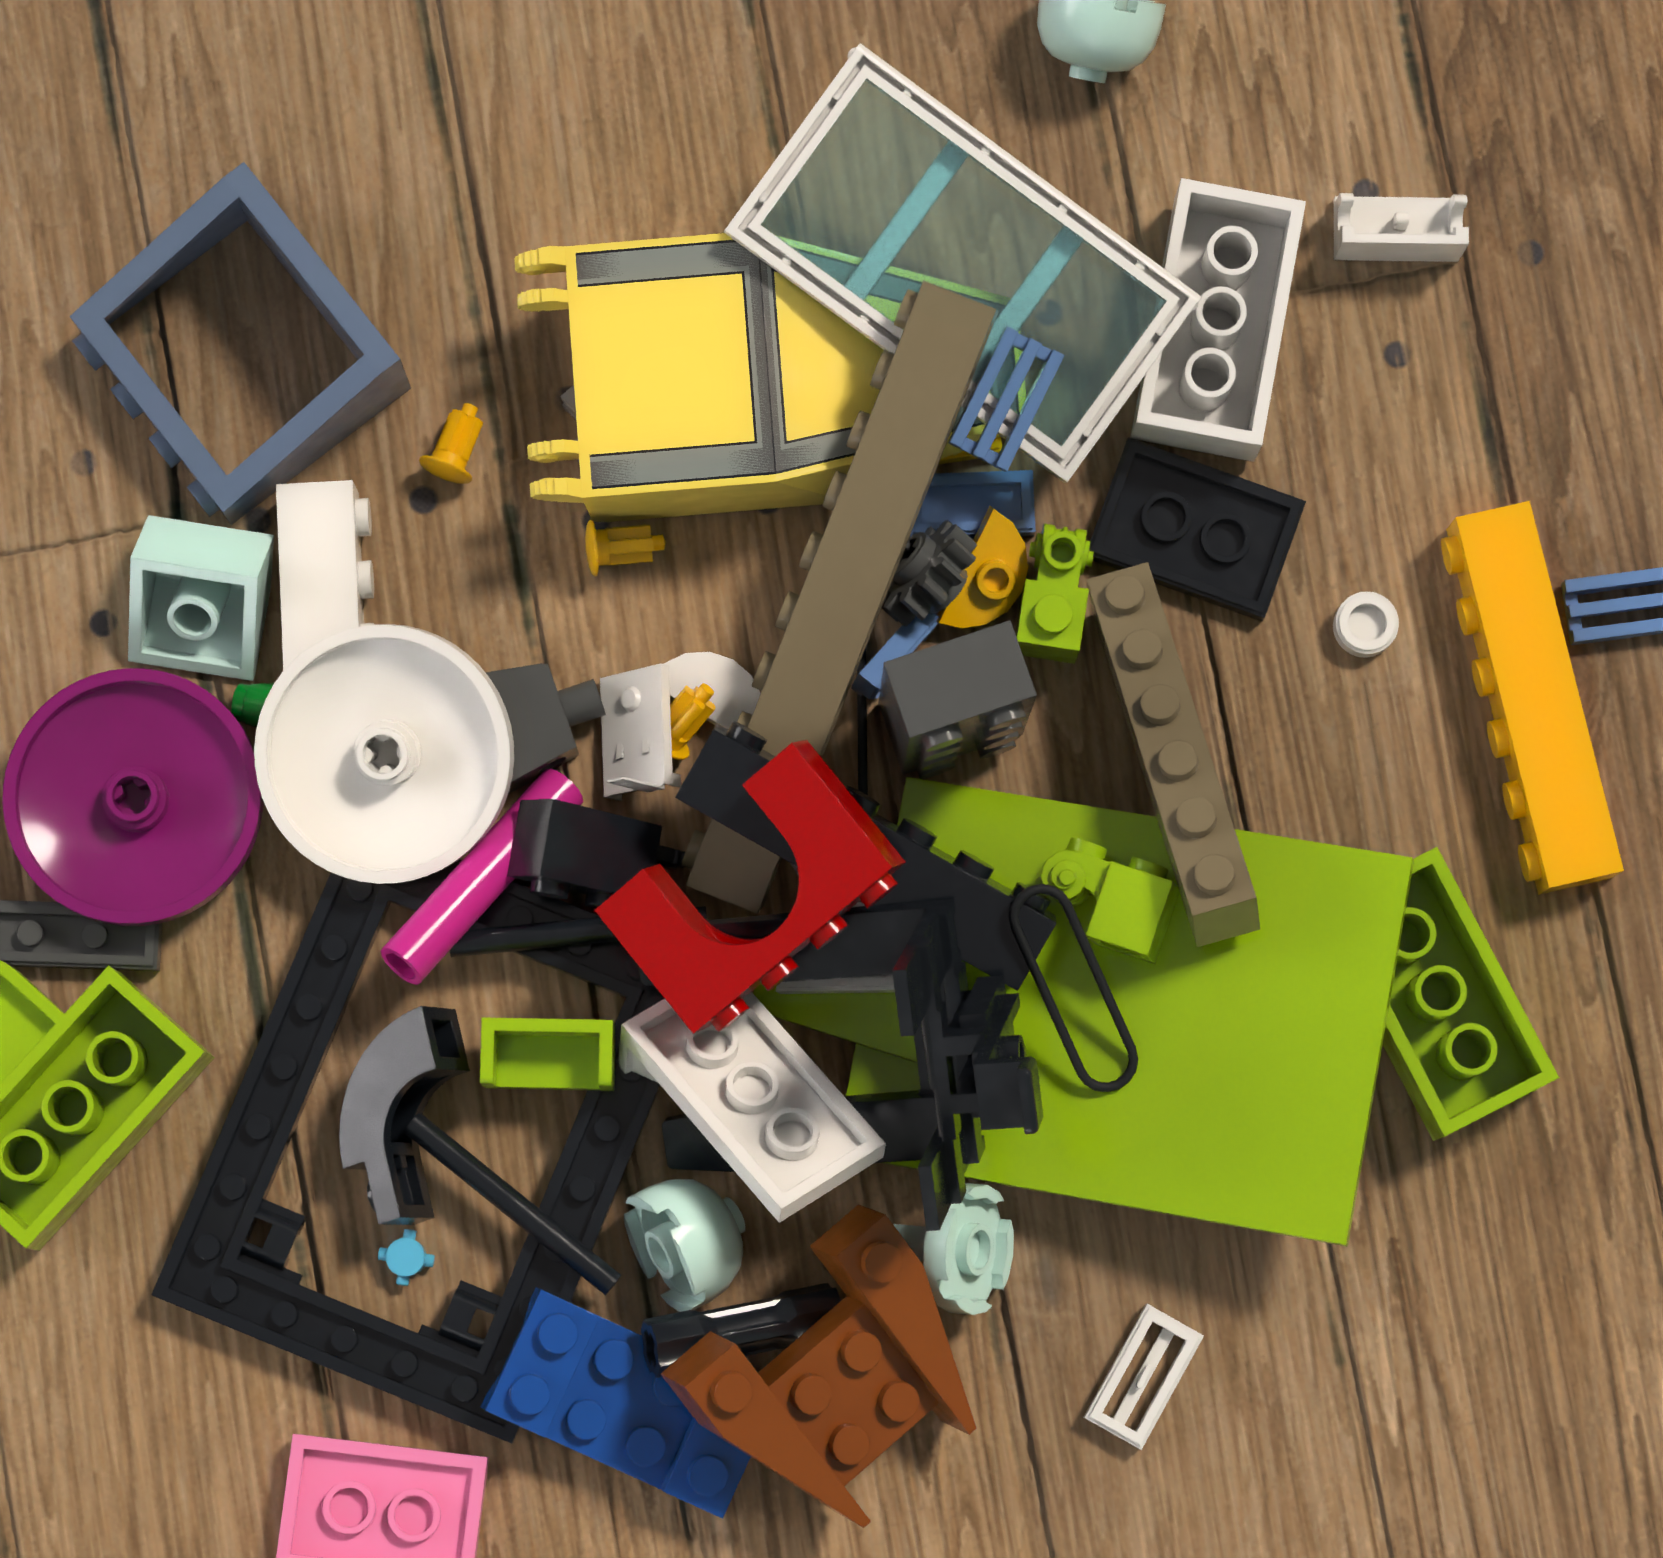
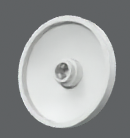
M374 624L350 628L323 638L304 650L284 669L265 699L259 716L254 745L255 770L261 796L271 818L285 838L302 855L325 870L344 878L376 884L400 883L428 876L450 866L470 852L486 836L498 818L509 793L514 766V740L508 713L498 690L481 666L466 652L448 640L422 629L395 624Z

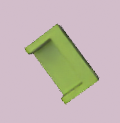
M482 1017L480 1084L484 1088L614 1091L616 1025L613 1020Z

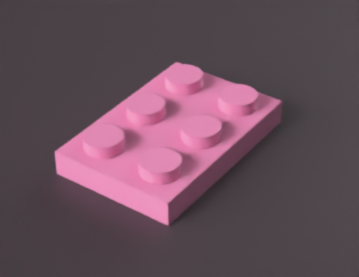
M293 1434L276 1558H476L489 1457Z

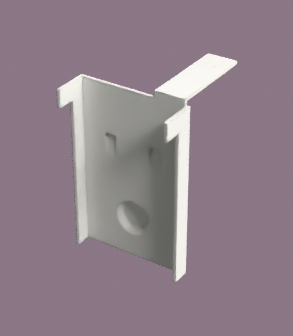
M660 663L600 678L601 701L606 715L601 716L604 797L622 801L623 793L636 790L649 793L665 789V784L681 788V775L673 773L669 665Z

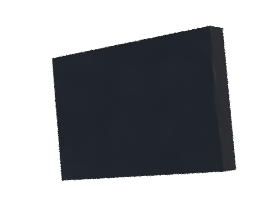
M1128 437L1090 541V551H1094L1093 561L1117 570L1148 562L1156 584L1263 622L1306 501Z

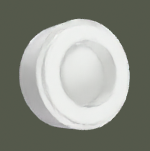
M1359 592L1348 597L1338 608L1333 620V632L1338 644L1349 654L1363 658L1373 657L1385 651L1394 641L1399 628V618L1393 604L1384 596L1374 592Z

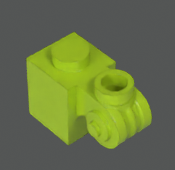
M1044 523L1041 533H1037L1035 541L1030 543L1028 557L1035 558L1034 568H1038L1036 580H1025L1021 594L1015 634L1023 656L1075 664L1080 652L1089 593L1088 588L1078 587L1080 575H1083L1085 566H1092L1094 551H1090V541L1086 540L1087 530L1076 528L1074 531H1069L1068 527L1056 529L1055 525Z
M1071 837L1067 849L1056 852L1047 859L1042 868V884L1051 885L1063 891L1072 903V906L1082 904L1090 894L1093 895L1096 899V906L1086 936L1095 945L1155 964L1180 893L1176 884L1166 879L1169 870L1156 863L1136 857L1131 858L1129 866L1106 861L1104 859L1107 849L1092 842Z

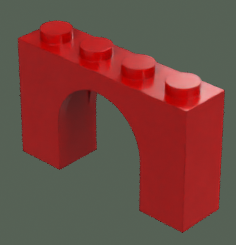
M807 739L789 744L742 784L788 842L798 867L799 885L797 897L790 914L777 930L767 937L757 939L734 937L718 930L699 913L661 864L642 869L594 910L693 1034L711 1025L718 1032L723 1031L750 1008L743 1000L744 997L761 983L767 991L772 990L799 967L792 959L793 956L810 942L817 950L824 947L848 927V924L841 916L859 901L867 909L898 885L892 874L904 865L906 861Z

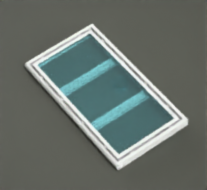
M860 43L848 52L847 62L724 230V233L880 348L894 354L904 329L894 325L898 310L906 291L910 289L919 293L923 280L997 309L999 311L962 403L961 407L963 409L1006 326L1018 331L1019 334L1027 338H1032L1042 343L1041 345L1051 350L1054 349L1064 354L1065 356L1019 450L1062 482L1067 483L1190 312L1197 309L1201 296ZM1013 346L976 417L985 425L1022 353L1021 350ZM1034 358L997 433L1005 440L1044 364L1043 361Z

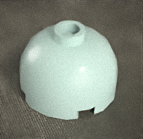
M1039 0L1037 26L1042 44L1051 56L1071 64L1070 77L1105 83L1107 72L1130 71L1143 63L1152 52L1161 31L1166 4L1155 3V1Z
M694 1179L666 1180L651 1185L627 1198L625 1203L635 1206L634 1209L624 1214V1224L631 1247L647 1278L654 1277L658 1270L664 1282L670 1288V1290L660 1295L668 1305L678 1312L694 1311L711 1302L727 1290L741 1267L743 1256L741 1233L745 1231L744 1218L733 1200L728 1197L722 1199L716 1191Z

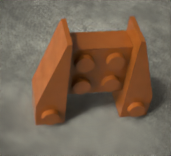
M858 1204L810 1245V1248L846 1294L843 1300L758 1373L734 1342L710 1331L665 1369L661 1376L698 1424L836 1513L864 1528L871 1521L844 1486L931 1410L934 1411L941 1422L970 1435L977 1428L923 1264L886 1214Z

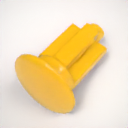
M464 403L461 410L452 409V412L449 413L432 455L419 457L420 465L429 473L443 480L458 484H467L472 481L471 474L465 469L483 426L482 420L475 417L478 411L476 406Z
M589 520L586 526L585 546L589 569L595 577L598 576L599 566L653 562L652 551L665 549L666 540L663 534L651 535L650 525L612 527L596 530L594 521Z
M702 683L699 687L696 686L694 689L686 685L670 704L672 759L685 760L688 758L690 751L687 742L716 709L715 704L709 701L714 695V691L705 683Z

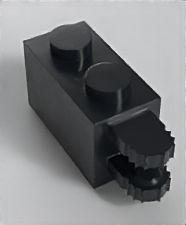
M556 799L520 800L507 876L530 881L529 892L540 896L568 899L569 891L585 894L584 905L597 908L644 868L658 864L667 869L685 867L681 865L685 851L659 845L663 827L661 825Z

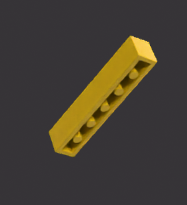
M1526 501L1456 517L1446 529L1448 537L1441 539L1442 556L1448 574L1458 575L1463 598L1456 600L1457 616L1461 630L1465 636L1473 634L1479 658L1472 660L1473 680L1479 696H1488L1494 720L1487 722V734L1494 757L1496 759L1504 757L1509 782H1505L1502 785L1504 803L1510 819H1519L1525 841L1524 844L1518 845V857L1523 876L1527 882L1535 881L1538 895L1611 879L1623 872L1624 869L1531 503Z

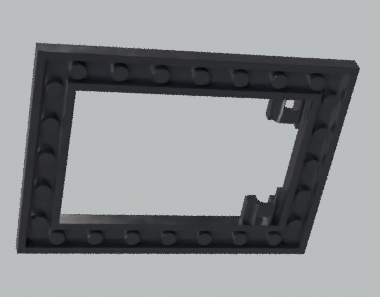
M459 859L450 866L428 876L400 883L376 884L360 882L331 872L151 1295L513 1444L520 1426L493 1415L480 1406L503 1369L523 1325L529 1301L535 1287L572 1303L582 1278L581 1275L529 1233L503 1296L501 1297L461 1280L439 1331L422 1324L417 1333L300 1285L303 1275L286 1268L296 1237L300 1235L307 1217L267 1201L266 1197L388 908L393 903L416 912L462 860ZM512 881L469 930L599 916L556 898L532 894L529 892V887ZM619 941L511 951L626 998L615 1023V1090H587L539 1209L591 1251L595 1247L661 1086L659 1083L633 1071L625 1074L619 1065L621 1024L665 999L655 986H647L641 983L638 964ZM258 1218L272 1224L263 1248L248 1242ZM477 1309L494 1315L485 1339L468 1332Z

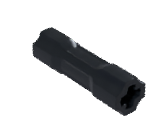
M829 1283L783 1291L772 1298L702 1312L687 1310L643 1319L641 1335L644 1358L649 1372H653L657 1378L662 1377L661 1373L710 1331L734 1342L745 1356L787 1348L836 1306L841 1299L836 1288H832Z

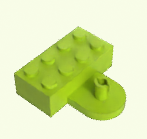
M0 960V1225L26 1249L40 1251L215 1058L121 972L109 965L64 1013L18 970Z

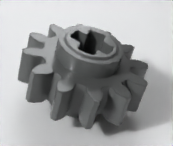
M945 520L937 531L930 526L925 533L919 532L909 537L882 609L896 622L899 621L905 627L912 622L915 616L922 621L928 614L932 615L946 608L957 597L966 583L968 575L965 568L969 567L976 559L971 552L975 549L977 543L959 526L953 525L948 520Z

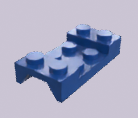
M535 1287L530 1298L523 1325L503 1369L480 1406L493 1415L544 1438L553 1440L722 1519L751 1458L698 1424L663 1377L657 1378L653 1372H649L643 1354L642 1335Z

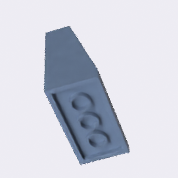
M245 162L218 181L70 315V318L81 332L72 342L95 371L106 364L119 381L110 389L133 420L142 413L146 415L157 429V432L148 438L171 468L182 461L196 479L187 486V489L209 517L220 510L231 525L276 491V484H286L411 389L401 359ZM248 221L357 361L230 474L226 475L109 325Z

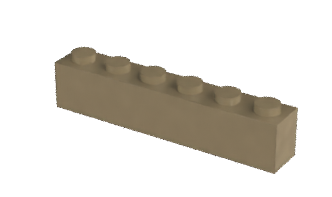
M1142 563L1086 579L1093 618L1196 945L1200 947L1260 930L1257 897L1149 563Z

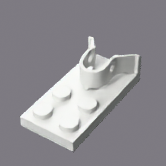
M752 992L743 998L750 1008L721 1032H718L711 1025L693 1034L666 999L661 1000L621 1024L618 1061L623 1072L627 1074L633 1071L659 1083L779 1223L884 1157L886 1146L884 1140Z

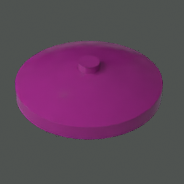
M125 668L101 672L76 681L51 697L35 712L23 728L11 751L5 770L2 805L4 822L12 848L22 867L46 894L64 907L91 920L119 926H146L175 920L197 910L215 898L231 883L242 869L256 842L262 820L264 801L257 782L253 745L234 715L216 697L192 681L171 673L144 668Z

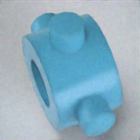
M404 1229L403 1238L395 1240L388 1248L380 1247L378 1251V1260L386 1261L389 1269L397 1275L396 1284L401 1286H409L410 1277L420 1273L424 1267L434 1266L435 1255L426 1254L423 1245L416 1240L417 1231L413 1229Z

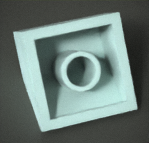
M148 515L130 557L128 661L253 681L256 674L271 591L274 535Z

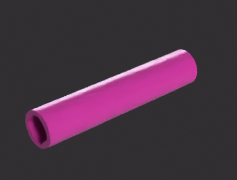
M551 768L545 769L489 830L486 836L469 852L381 949V956L392 971L414 985H419L515 879L507 876L520 800L556 799L581 806L583 796L570 779Z

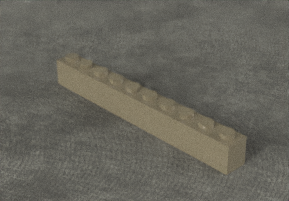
M924 280L919 293L910 289L906 291L894 322L895 326L904 329L895 354L887 350L882 352L870 383L871 387L879 389L880 392L871 414L861 410L858 413L846 447L856 450L847 475L836 471L826 493L822 507L832 510V514L823 535L814 531L811 533L801 557L799 567L809 571L801 593L798 595L791 591L788 592L777 618L775 627L785 631L777 654L765 651L756 671L752 687L762 692L753 715L742 711L737 720V723L748 727L767 740L763 750L776 756L792 742L807 739L821 758L823 757L999 311L997 309ZM711 819L706 833L698 830L694 831L681 865L692 869L686 882L687 886L758 914L765 904L782 858L716 820Z

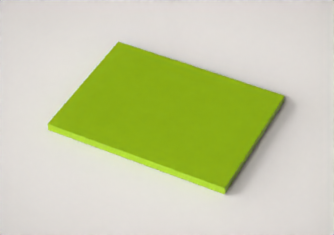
M906 777L897 826L900 825L903 818L916 822L937 836L933 846L954 858L957 857L960 850L978 857L994 868L990 878L1013 890L1017 882L1029 887L1042 884V868L1047 859L1056 852L1067 849L1071 837L1107 849L1104 860L1109 862L1113 861L1129 866L1131 858L1136 857L1161 865L1169 870L1166 879L1173 881L1178 887L1156 816ZM1235 829L1257 897L1260 930L1197 947L1182 897L1179 893L1155 964L1095 945L1087 937L1138 1054L1136 1073L1130 1082L1119 1090L1111 1092L1094 1091L1080 1080L1030 971L1018 991L1005 984L1006 994L1019 993L1020 1008L1013 1021L1014 1034L1022 1035L1026 1047V1057H1033L1037 1061L1043 1119L1038 1131L1034 1134H1025L1024 1127L981 1130V1135H984L986 1148L979 1163L968 1165L964 1177L1348 1247L1414 864L1413 857ZM1043 894L1051 900L1046 910L1055 914L1057 924L1039 953L1036 962L1086 1072L1098 1082L1107 1083L1115 1081L1127 1069L1129 1061L1127 1050L1063 907L1050 895ZM1091 894L1082 904L1073 906L1085 935L1096 906V899ZM965 962L968 988L972 990L977 977L990 975ZM856 1043L846 1096L921 1089L918 1064L916 1062ZM921 1160L884 1162V1164L918 1170Z

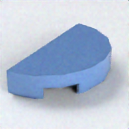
M928 614L922 621L915 616L908 626L904 627L902 625L857 675L851 689L860 696L864 695L869 700L870 698L877 699L880 694L883 663L913 653L938 624L936 620L939 616Z

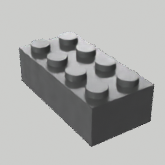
M1011 620L884 662L878 705L902 774L917 770L919 778L925 779L955 768L954 760L958 756L977 750L980 759H985L1015 748L1014 740L1023 735L1037 694Z

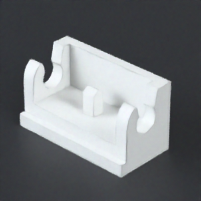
M1339 193L1334 198V260L1458 262L1469 245V227H1463V212L1467 206V196L1453 194L1451 198L1354 197L1353 193Z

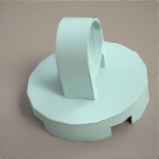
M965 1183L966 1194L962 1203L951 1204L940 1230L926 1231V1227L893 1225L918 1259L923 1261L936 1304L950 1313L976 1315L985 1313L992 1307L991 1304L986 1302L991 1290H1003L1008 1281L1013 1260L1014 1230L1011 1219H1000L996 1204L1000 1201L1004 1202V1199L999 1191L985 1184Z

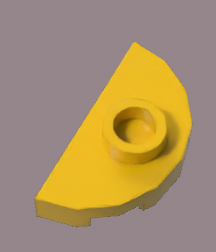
M989 506L973 539L977 546L971 554L976 559L969 567L965 568L968 575L966 583L957 597L946 608L938 612L937 616L939 618L936 620L938 623L958 628L986 625L1008 612L1023 591L1028 572L1025 542L1013 522L991 506Z

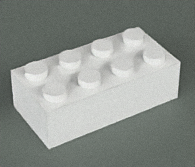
M1181 178L1174 198L1162 267L1201 297L1198 301L1197 309L1189 313L1142 378L1130 438L1252 462L1255 461L1264 438L1306 201ZM1157 297L1153 316L1163 304V301Z

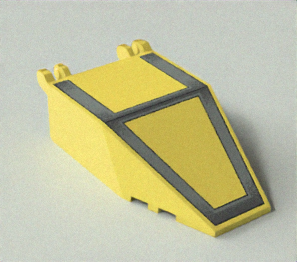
M718 233L576 246H547L515 256V271L517 273L539 275L542 273L566 272L567 290L556 288L531 289L521 292L517 296V306L520 310L539 312L543 310L569 309L578 441L560 439L531 443L527 446V453L530 461H538L540 463L579 459L580 479L563 477L543 478L539 481H534L530 483V497H533V499L551 502L584 503L594 522H615L821 505L824 502L836 471L847 475L856 450L846 447V444L860 410L869 414L872 412L880 390L871 387L870 383L884 350L727 234ZM777 236L843 286L863 260L862 258ZM888 266L863 301L894 323L906 291L910 289L919 293L923 280L993 307L999 311L998 315L1011 298ZM1013 346L989 391L998 400L1022 353L1021 350ZM1024 381L1010 407L1017 414H1019L1026 400ZM962 407L960 408V411L956 418L949 439L962 415V412L964 410ZM976 418L967 438L978 442L986 425ZM947 441L941 459L952 454L955 456L963 452V450L949 444Z

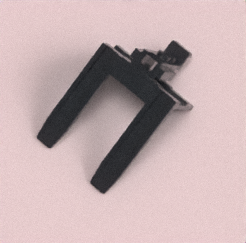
M954 899L873 905L868 909L866 906L852 907L841 916L848 924V927L819 950L811 942L792 957L799 967L782 981L791 982L893 974L901 1036H914L921 1089L844 1097L886 1143L884 1157L875 1163L921 1160L918 1165L926 1231L940 1230L951 1204L962 1203L966 1194L964 1174L969 1164L979 1163L986 1148L984 1135H981V1130L1024 1127L1025 1134H1034L1038 1131L1043 1119L1037 1061L1033 1057H1026V1047L1022 1035L1014 1034L1013 1021L1020 1008L1019 993L1006 994L1004 975L977 977L972 990H969L966 964L962 962L961 951L957 947ZM790 913L707 921L728 935L744 939H757L767 937L777 930ZM638 966L641 983L647 986H654ZM686 1114L669 1116L662 1123V1133L667 1165L670 1169L735 1172Z

